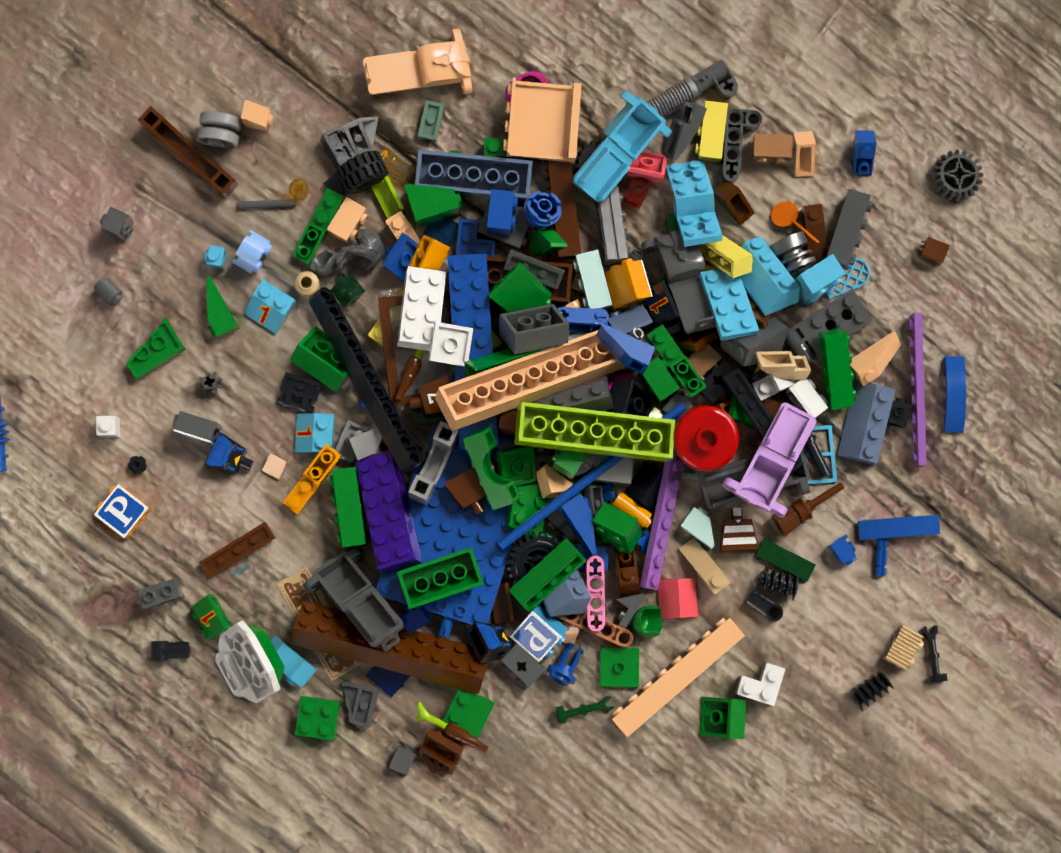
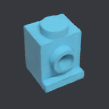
M210 245L204 255L205 267L224 270L228 253L226 248Z

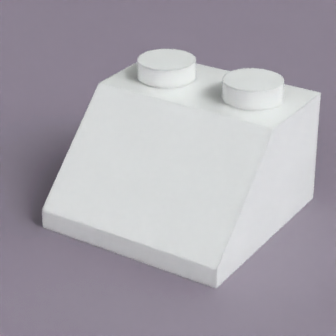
M810 379L800 380L785 392L796 408L813 417L818 416L828 408L826 405L828 404L827 400L822 394L818 395L815 391L816 386Z

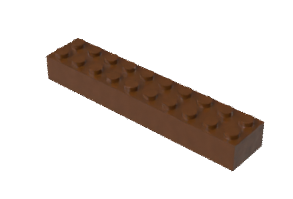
M303 601L293 627L290 643L477 694L480 693L488 662H479L471 645L404 627L398 631L400 642L384 652L381 644L377 647H371L344 612L341 613L337 609ZM395 638L390 639L386 645L392 643Z

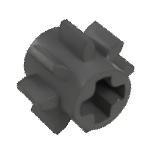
M206 371L204 378L199 377L202 381L199 388L205 387L204 393L206 395L209 391L216 395L215 390L217 388L222 389L219 385L222 378L216 379V372L209 375ZM209 379L215 381L212 383V387L206 385L209 383Z

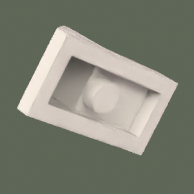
M769 375L752 383V386L762 401L793 386L795 383L790 379Z

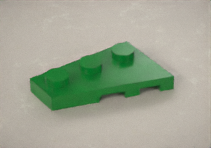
M166 317L162 320V324L157 330L150 334V338L145 344L140 346L126 363L136 380L141 379L186 350Z

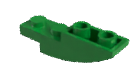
M330 188L326 189L311 221L308 222L292 255L293 257L310 265L328 234L327 228L339 210L345 196Z
M663 324L647 334L648 339L657 350L660 358L666 361L670 372L676 376L690 398L707 387Z

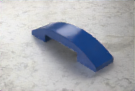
M945 356L946 408L944 413V432L964 433L966 414L964 357Z

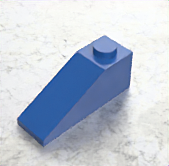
M579 494L559 507L558 510L589 557L597 552L592 514L589 508L590 503L585 496L582 497Z

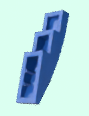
M939 515L858 521L860 540L941 534Z

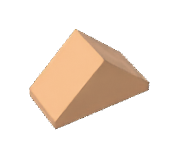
M547 464L536 471L542 499L557 497L573 485Z

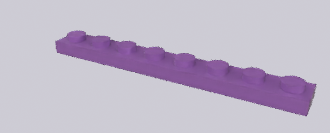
M922 312L913 313L911 318L908 319V328L911 329L909 348H912L909 366L912 367L913 372L910 375V386H913L910 403L914 407V412L911 413V424H914L911 440L912 443H915V451H912V462H915V467L926 465Z
M674 446L673 459L665 462L640 582V587L658 590L683 469V462L678 457Z

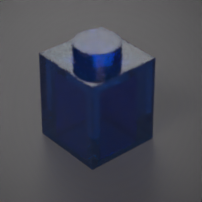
M424 605L407 610L399 617L404 625L402 629L404 631L407 630L409 634L430 623L432 619Z

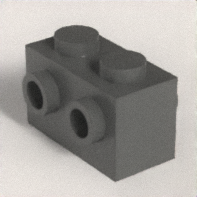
M111 206L107 214H104L101 218L100 224L101 228L105 231L104 234L115 242L119 240L125 242L126 238L129 239L133 232L131 227L134 221L131 217Z

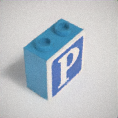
M539 604L510 638L537 662H540L544 656L547 659L555 651L552 648L555 644L559 646L565 640L564 634L568 629L554 616H549L547 610Z

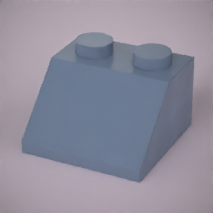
M633 304L627 307V311L620 313V311L614 312L609 315L610 318L608 320V326L625 334H630L634 328H640L642 331L651 328L653 323L643 304L639 306Z
M578 569L543 600L549 616L585 613L591 596Z

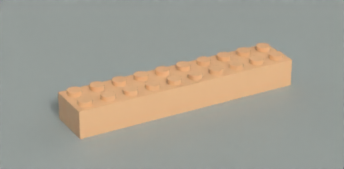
M597 330L569 340L566 344L544 349L441 386L437 390L435 400L449 427L454 431L517 408L521 402L530 403L623 369L624 365L596 336Z

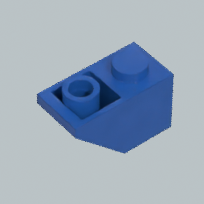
M855 130L853 175H872L877 144L874 131Z

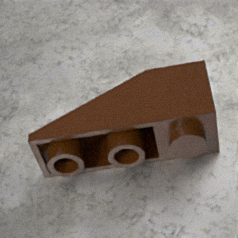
M614 547L620 596L639 594V578L634 549L629 554L625 551L620 552Z

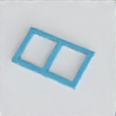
M832 425L814 426L812 430L828 429L830 452H822V455L830 456L832 479L808 480V484L837 482ZM804 454L806 458H810L809 454Z

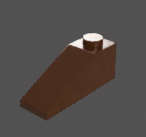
M822 204L803 206L800 210L803 228L819 241V244H816L805 234L808 244L805 245L806 250H812V253L807 258L815 256L817 260L812 265H816L827 258L825 220Z

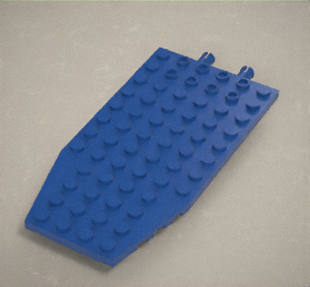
M501 413L497 415L499 447L493 448L490 459L494 463H497L496 451L521 446L514 445L515 437L502 436L500 434L499 422ZM440 422L435 425L425 441L430 446L433 444V437ZM459 437L428 506L409 499L408 493L416 474L419 475L424 466L422 463L414 470L407 496L422 563L472 547L484 585L410 610L397 572L390 574L381 572L376 590L383 598L404 605L403 625L406 624L407 618H409L407 626L412 627L416 611L427 612L442 618L437 635L442 637L446 629L444 638L449 639L453 622L465 625H473L474 622L488 623L507 564L506 558L509 557L508 551H511L512 547L511 544L502 550L497 542L513 531V529L506 526L509 505L493 510L486 498L481 501L486 511L475 516L471 507L462 510L445 488V482L473 468L468 451L460 450Z

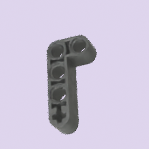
M731 109L727 113L721 168V180L723 182L730 181L734 184L738 180L741 164L743 131H755L760 127L762 115L759 111ZM734 115L738 117L739 122L733 123L729 117ZM755 117L758 123L751 124L748 118ZM735 134L738 140L731 141L728 135ZM727 153H734L736 159L730 160L727 157ZM733 166V168H732V175H733V177H732V178H729L728 172H729L730 167Z

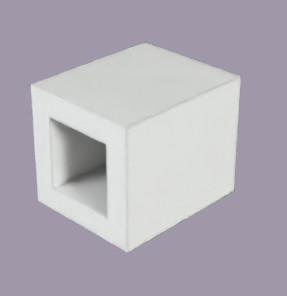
M96 416V435L101 438L120 437V418L117 416Z

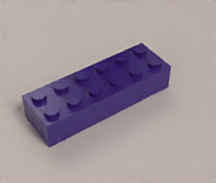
M387 450L355 461L378 570L385 574H390L421 564L422 558L403 474L392 454Z

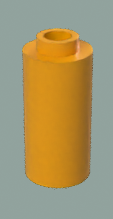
M622 491L611 505L637 518L640 529L643 527L647 529L653 521L651 518L652 513Z

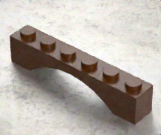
M152 106L138 119L145 129L225 199L238 186L233 177L195 147Z

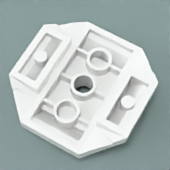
M242 620L220 635L219 652L216 654L215 662L233 695L243 696L249 701L259 703L281 689L279 684L285 666L265 629L248 625Z

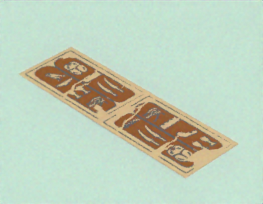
M307 567L277 583L296 619L303 601L329 607L320 589L309 594L303 587L304 583L312 577ZM314 650L331 681L362 664L361 662Z

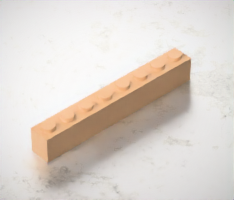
M730 618L719 620L715 624L717 627L712 632L708 630L700 637L702 639L700 643L690 645L686 649V655L682 658L680 655L671 662L673 665L671 668L661 670L656 675L658 677L657 680L653 683L651 681L646 683L642 687V693L639 695L635 693L627 700L628 705L624 708L620 706L612 713L614 717L611 719L626 737L631 735L745 636Z

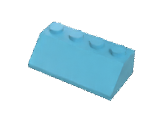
M759 236L744 242L741 248L753 255L752 272L741 275L745 290L762 313L767 316L798 303L800 286L763 238Z

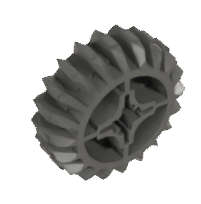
M956 150L954 154L952 151H948L947 156L945 154L941 155V160L938 159L935 162L937 166L932 168L936 173L931 175L932 178L937 179L933 182V185H939L936 191L939 192L942 189L944 191L942 197L949 194V200H952L954 196L956 201H959L961 197L966 200L968 195L972 197L974 191L980 189L978 185L983 183L979 178L983 177L984 173L978 172L982 169V166H976L979 159L973 161V154L967 157L966 151H963L960 155L959 150ZM954 162L951 171L943 172L946 164ZM962 163L969 168V170H965L962 166ZM956 172L961 175L959 179L954 176ZM972 178L969 187L961 189L963 180ZM945 180L950 181L953 187L949 186Z

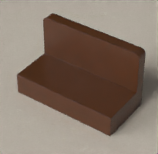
M508 582L500 584L493 605L495 624L514 621Z

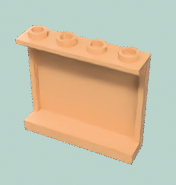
M513 77L512 83H508L507 95H511V101L507 102L506 113H510L509 120L505 121V132H508V139H504L503 150L507 151L506 157L575 162L582 83H574L573 86L516 81V77Z

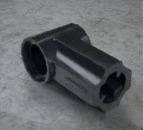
M753 590L745 603L770 621L780 620L783 616V609L780 605ZM776 607L779 609L780 614L777 618H772L769 615L770 608Z
M151 641V661L190 658L189 642Z

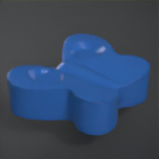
M602 484L603 501L608 504L611 500L616 499V494L613 492V484Z
M648 530L643 531L642 537L637 543L640 552L643 554L647 553L650 538Z

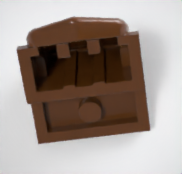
M437 727L435 731L429 729L426 733L418 757L422 758L431 773L450 774L452 776L460 762L466 745L450 739L445 735L444 730Z

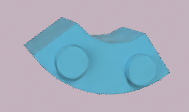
M275 635L271 642L285 666L283 672L286 675L285 680L293 686L296 683L302 688L317 669Z

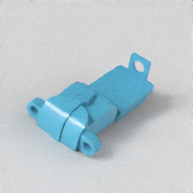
M625 89L620 94V97L626 101V104L606 127L604 134L607 138L591 154L574 175L572 181L582 192L597 202L606 199L628 172L631 163L636 160L658 131L666 138L672 133L665 125L667 121L657 113L653 106L648 105L641 97H634Z

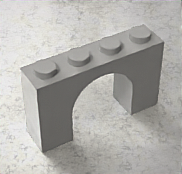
M440 421L433 437V444L420 474H416L408 492L409 499L428 506L457 442L459 429L452 431L447 423Z

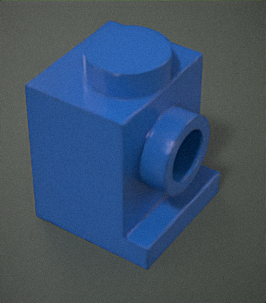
M846 534L828 545L840 565L846 563L848 566L856 561L857 558L854 553L856 551L855 547L850 541H846L849 538Z

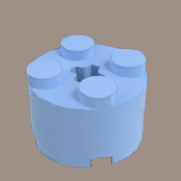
M250 230L249 234L251 236L248 237L246 235L236 252V257L238 258L237 260L232 259V263L252 274L253 272L258 273L262 266L261 259L263 256L267 257L269 255L272 245H270V240Z

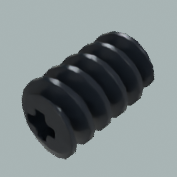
M765 567L759 575L756 589L762 585L765 592L769 587L770 594L777 590V596L785 592V598L787 599L791 594L793 601L798 590L799 579L795 576L791 581L790 574H787L784 578L783 572L776 576L775 569L769 574V568Z
M881 671L876 672L877 677L874 675L870 676L871 682L865 679V686L859 683L857 684L858 690L855 688L851 689V697L861 711H864L862 704L870 707L869 700H872L874 703L876 702V695L883 698L882 691L889 694L888 687L894 690L889 679Z

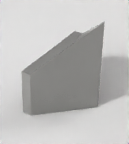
M378 117L358 118L342 126L355 156L373 150Z

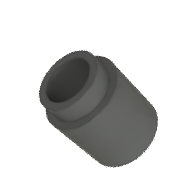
M103 277L95 284L94 289L96 293L108 305H116L121 301L122 291L110 279Z

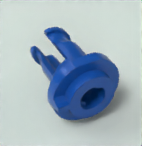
M567 642V647L561 653L556 665L550 664L546 669L549 673V678L563 686L575 683L576 678L572 674L579 662L580 655L584 653L582 648L576 650L570 664H565L574 646L570 642Z

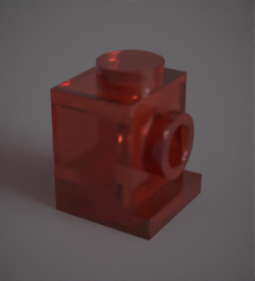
M638 177L637 180L633 178L623 202L640 209L650 188V185L647 184L648 181L641 177ZM639 188L641 189V192L636 193L634 189Z

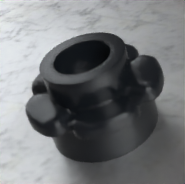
M133 456L128 463L129 470L133 471V474H141V472L147 469L146 459L142 456Z

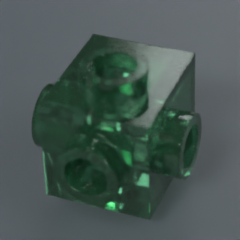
M352 274L346 277L342 275L334 281L335 285L330 289L344 308L355 303L365 293V290Z

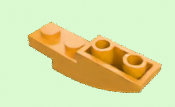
M326 443L283 501V504L298 515L322 486L342 455Z

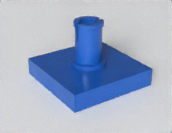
M402 233L394 246H387L391 251L385 249V256L387 258L382 266L404 282L405 272L418 244L408 235Z

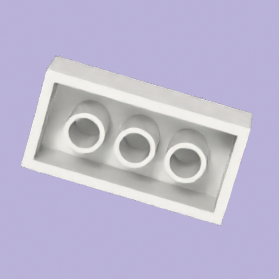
M407 267L397 347L430 351L434 322L441 323L446 279L445 271Z

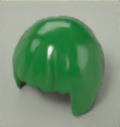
M649 605L638 609L632 618V625L636 632L648 638L660 635L663 624L660 607Z

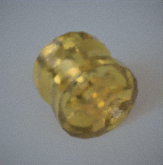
M295 179L290 183L289 191L294 199L304 200L308 197L309 187L304 180Z

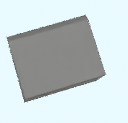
M595 454L593 469L609 458L610 455ZM623 458L592 483L630 487L634 458Z

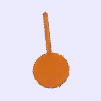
M783 201L774 206L771 212V219L776 226L785 228L794 224L812 241L819 244V241L796 222L799 211L794 203Z

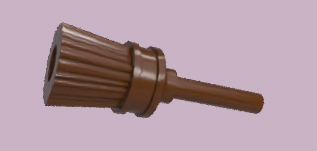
M840 482L811 501L809 499L804 501L799 498L796 502L790 504L783 518L775 514L771 515V518L780 533L786 537L801 523L804 524L807 520L813 518L812 511L815 510L816 506L845 488Z

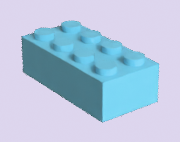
M834 254L801 273L795 280L800 286L799 302L802 306L805 304L812 305L823 294L826 296L834 291L840 282L843 281L842 277L846 273Z

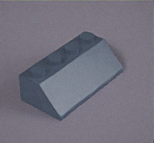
M855 382L853 388L856 393V399H854V406L848 407L837 456L875 465L878 463L896 389L869 383L863 386L860 382Z

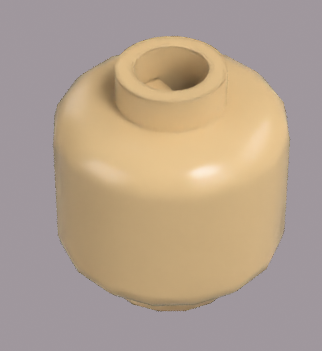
M305 271L296 277L295 288L301 296L311 298L320 289V281L314 273Z

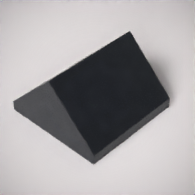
M644 461L632 479L630 487H627L624 494L655 514L663 471Z

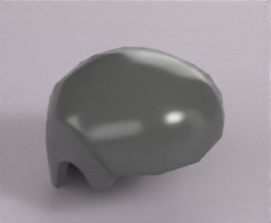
M325 250L313 259L309 267L318 276H329L338 267L336 264V257L338 255L333 250L331 252Z

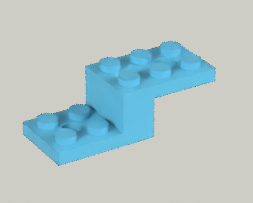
M703 160L666 165V173L673 193L674 214L684 247L722 241L721 229L715 214L714 192Z

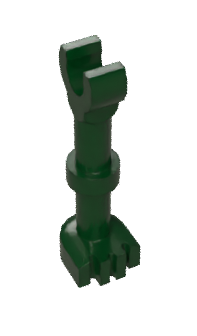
M605 696L601 701L593 704H581L578 708L565 711L563 705L555 707L559 724L566 723L567 718L578 715L586 716L589 712L601 709L613 710L614 706L607 707L605 705V701L611 699V696Z

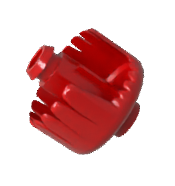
M697 405L681 413L675 421L674 448L680 460L688 467L703 472L718 470L728 464L736 454L739 445L738 428L732 417L724 410L709 405Z

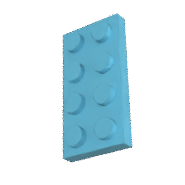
M720 269L700 272L699 277L712 316L715 318L714 322L720 340L724 341L758 334L759 328L741 276L732 278Z

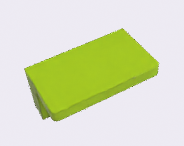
M388 175L384 177V181L371 186L387 219L399 211L405 214V209Z

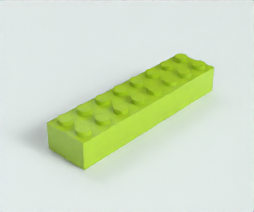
M521 402L517 406L514 445L668 462L673 459L675 420Z

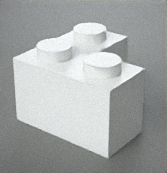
M764 663L759 681L740 675L734 694L774 706L785 668Z

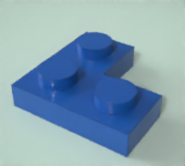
M459 218L456 255L486 253L487 257H494L495 241L477 239L478 220Z

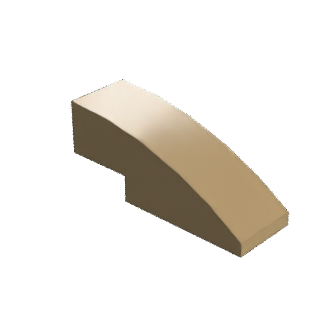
M791 351L755 353L760 369L775 377L790 380H806L811 372L806 356H793Z

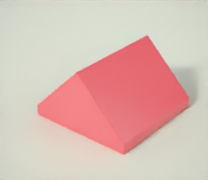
M643 150L636 160L631 163L625 177L662 184L667 156Z
M696 578L660 580L658 604L662 619L698 617Z

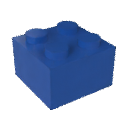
M491 189L487 234L510 237V233L514 232L516 217L512 215L517 213L518 198L514 197L513 191Z

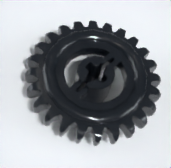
M532 531L531 538L524 534V542L521 539H517L519 546L512 544L515 551H508L512 558H506V561L511 564L507 565L506 569L511 571L508 573V576L514 577L511 580L512 583L515 584L527 574L524 563H527L532 569L543 560V555L536 550H543L549 554L561 543V541L557 542L556 536H553L551 539L550 533H546L544 537L542 531H539L537 537Z

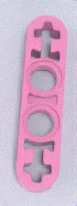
M591 556L586 563L587 590L591 600L593 598L601 600V607L593 609L589 602L587 606V624L590 630L597 632L605 626L604 561L599 556ZM593 559H597V562L601 563V566L597 567V573L601 572V576H589V572L594 573L593 567L590 566ZM594 578L601 581V587L596 590L590 586V581ZM590 611H602V615L598 614V621H601L602 624L598 625L597 629H595L594 625H591V621H594V615H590Z

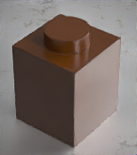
M928 237L925 241H921L918 251L920 254L918 258L940 266L944 262L950 245Z

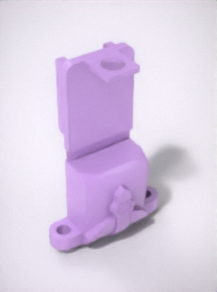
M783 403L742 481L739 483L731 478H725L722 486L734 493V495L747 501L748 504L783 518L788 509L775 501L816 424V418L788 403Z

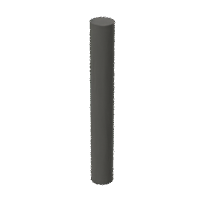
M296 199L239 201V209L296 207Z

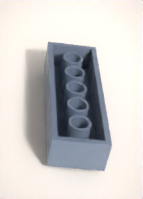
M419 149L415 185L454 189L455 194L459 193L460 196L490 199L491 189L513 191L514 197L518 198L517 202H525L530 194L533 161Z

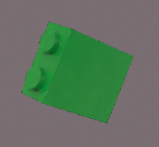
M414 184L404 185L417 228L461 215L460 209L463 208L462 200L459 193L455 194L454 189Z
M518 262L492 288L488 296L506 311L514 312L548 305L551 302L552 293L521 262Z

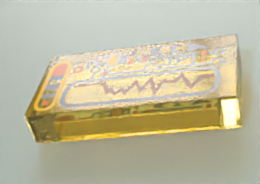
M386 147L380 155L389 175L404 186L416 170Z

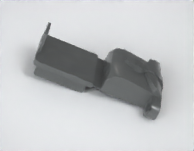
M678 230L670 231L668 234L644 241L641 244L643 253L655 251L658 253L685 333L691 334L716 327L715 318L712 316L699 277L700 272L706 271L699 245L684 247L680 231Z
M802 449L799 457L804 464L790 473L793 483L783 485V487L798 483L802 495L810 493L808 480L811 478L807 467V458L804 456ZM756 452L751 454L749 458L728 463L718 470L701 471L699 473L698 484L708 508L714 509L743 500L725 489L722 484L725 478H731L740 483Z
M355 547L347 553L343 551L313 572L314 576L309 578L303 587L309 594L322 588L341 613H345L369 645L377 647L381 644L383 651L386 652L400 642L398 631L404 627L403 622L356 565L363 559L364 552L359 547ZM395 638L392 643L386 645L390 639Z

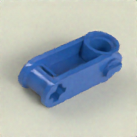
M558 308L569 323V332L590 333L599 330L602 323L608 326L609 315L603 308Z

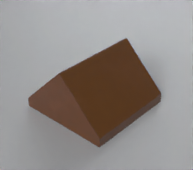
M514 409L501 413L499 431L502 436L515 437L517 413Z

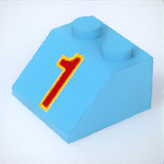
M263 279L253 293L244 314L274 334H277L297 302Z
M321 413L297 414L295 453L318 454L326 443L334 448L335 415Z

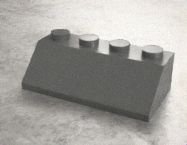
M606 375L531 402L596 411L614 409Z

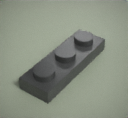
M514 250L510 251L504 266L505 270L510 271L518 262H521L542 284L558 290L565 270Z

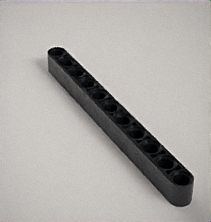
M322 287L309 300V304L396 464L403 473L410 474L423 462V457L331 290Z

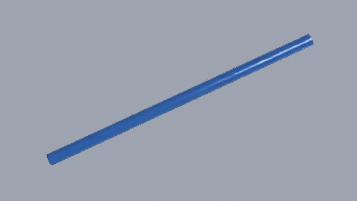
M681 402L661 418L674 420L681 413L685 412L687 408ZM610 456L497 542L502 550L507 548L625 457Z

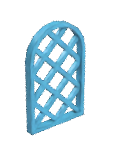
M856 258L854 265H850V272L845 274L848 276L846 282H840L844 284L842 291L835 288L834 290L840 293L832 296L834 292L832 291L830 295H827L828 299L849 291H844L846 285L852 287L851 289L853 290L865 285L870 276V270L866 262ZM857 261L863 263L861 269L855 266ZM853 269L860 271L858 277L851 275ZM862 272L868 274L866 280L860 279ZM850 277L856 279L854 286L848 283ZM858 281L863 282L861 285L857 286Z

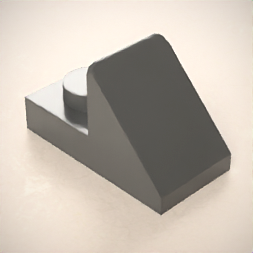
M644 594L615 600L628 608L626 611L622 610L618 616L619 626L624 629L627 627L645 598Z

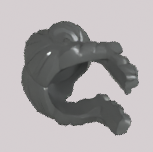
M360 229L355 234V240L358 245L342 248V251L336 257V264L339 266L342 265L349 253L367 258L350 257L349 261L344 262L343 267L340 269V274L343 277L347 278L351 269L370 270L371 267L373 268L378 265L384 252V245L378 234L366 229Z

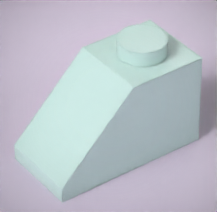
M694 507L679 527L706 547L712 549L714 547L711 521L707 517L708 513L701 507H698V509Z

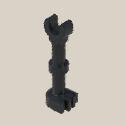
M934 625L933 633H928L927 626H924L922 632L928 640L930 653L928 654V659L931 660L933 674L929 676L930 683L948 681L947 673L940 674L938 658H940V655L937 653L936 647L938 627Z

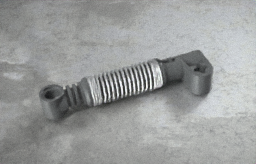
M721 59L694 76L689 75L683 78V81L680 80V82L672 85L666 91L663 90V93L660 92V94L652 97L646 103L653 106L657 113L665 118L683 107L684 101L692 102V100L699 98L702 92L712 86L720 98L730 99L735 95L738 84L726 63ZM728 78L726 83L718 84V82ZM725 86H726V87H729V86H730L731 89H730V91H729L728 89H727V90H724V87H725Z

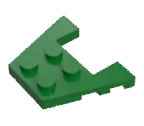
M538 483L516 487L520 498L509 505L506 526L513 530L547 505L548 498L542 499ZM545 519L525 534L531 538L533 531L538 537L539 531L543 533Z

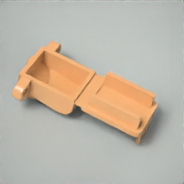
M451 30L452 42L427 44L412 52L407 51L364 58L363 68L368 93L370 95H378L422 87L461 83L463 94H471L470 60L466 52L465 42L462 39L461 30Z

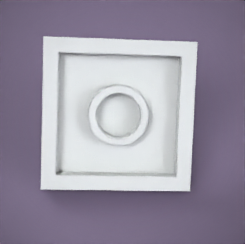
M434 322L428 361L465 367L464 362L469 360L473 328Z

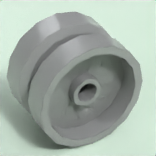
M205 111L200 113L199 124L202 128L197 131L196 140L198 142L219 148L232 149L238 147L239 136L236 132L241 130L242 120L240 118L221 112Z

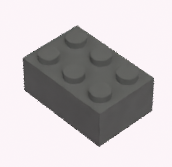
M554 304L500 314L499 335L514 354H522L528 351L541 350L542 348L568 343L569 323Z

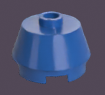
M539 190L532 193L526 199L524 210L526 219L531 226L544 229L560 219L562 213L561 202L555 194L551 192L548 194Z

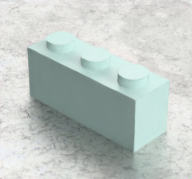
M594 250L576 255L573 266L575 272H579L580 279H577L580 291H584L585 297L582 298L584 308H611L612 302L599 251Z

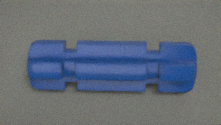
M882 538L877 539L876 576L886 575L885 565H887L888 550H886V547H888V539Z

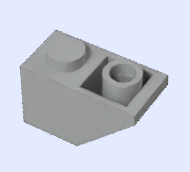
M375 424L368 426L369 430L364 433L361 430L351 433L352 438L347 439L356 461L376 453L382 436Z

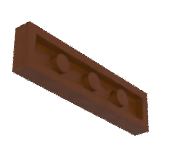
M264 522L199 563L208 578L211 579L273 541L276 537L268 524Z

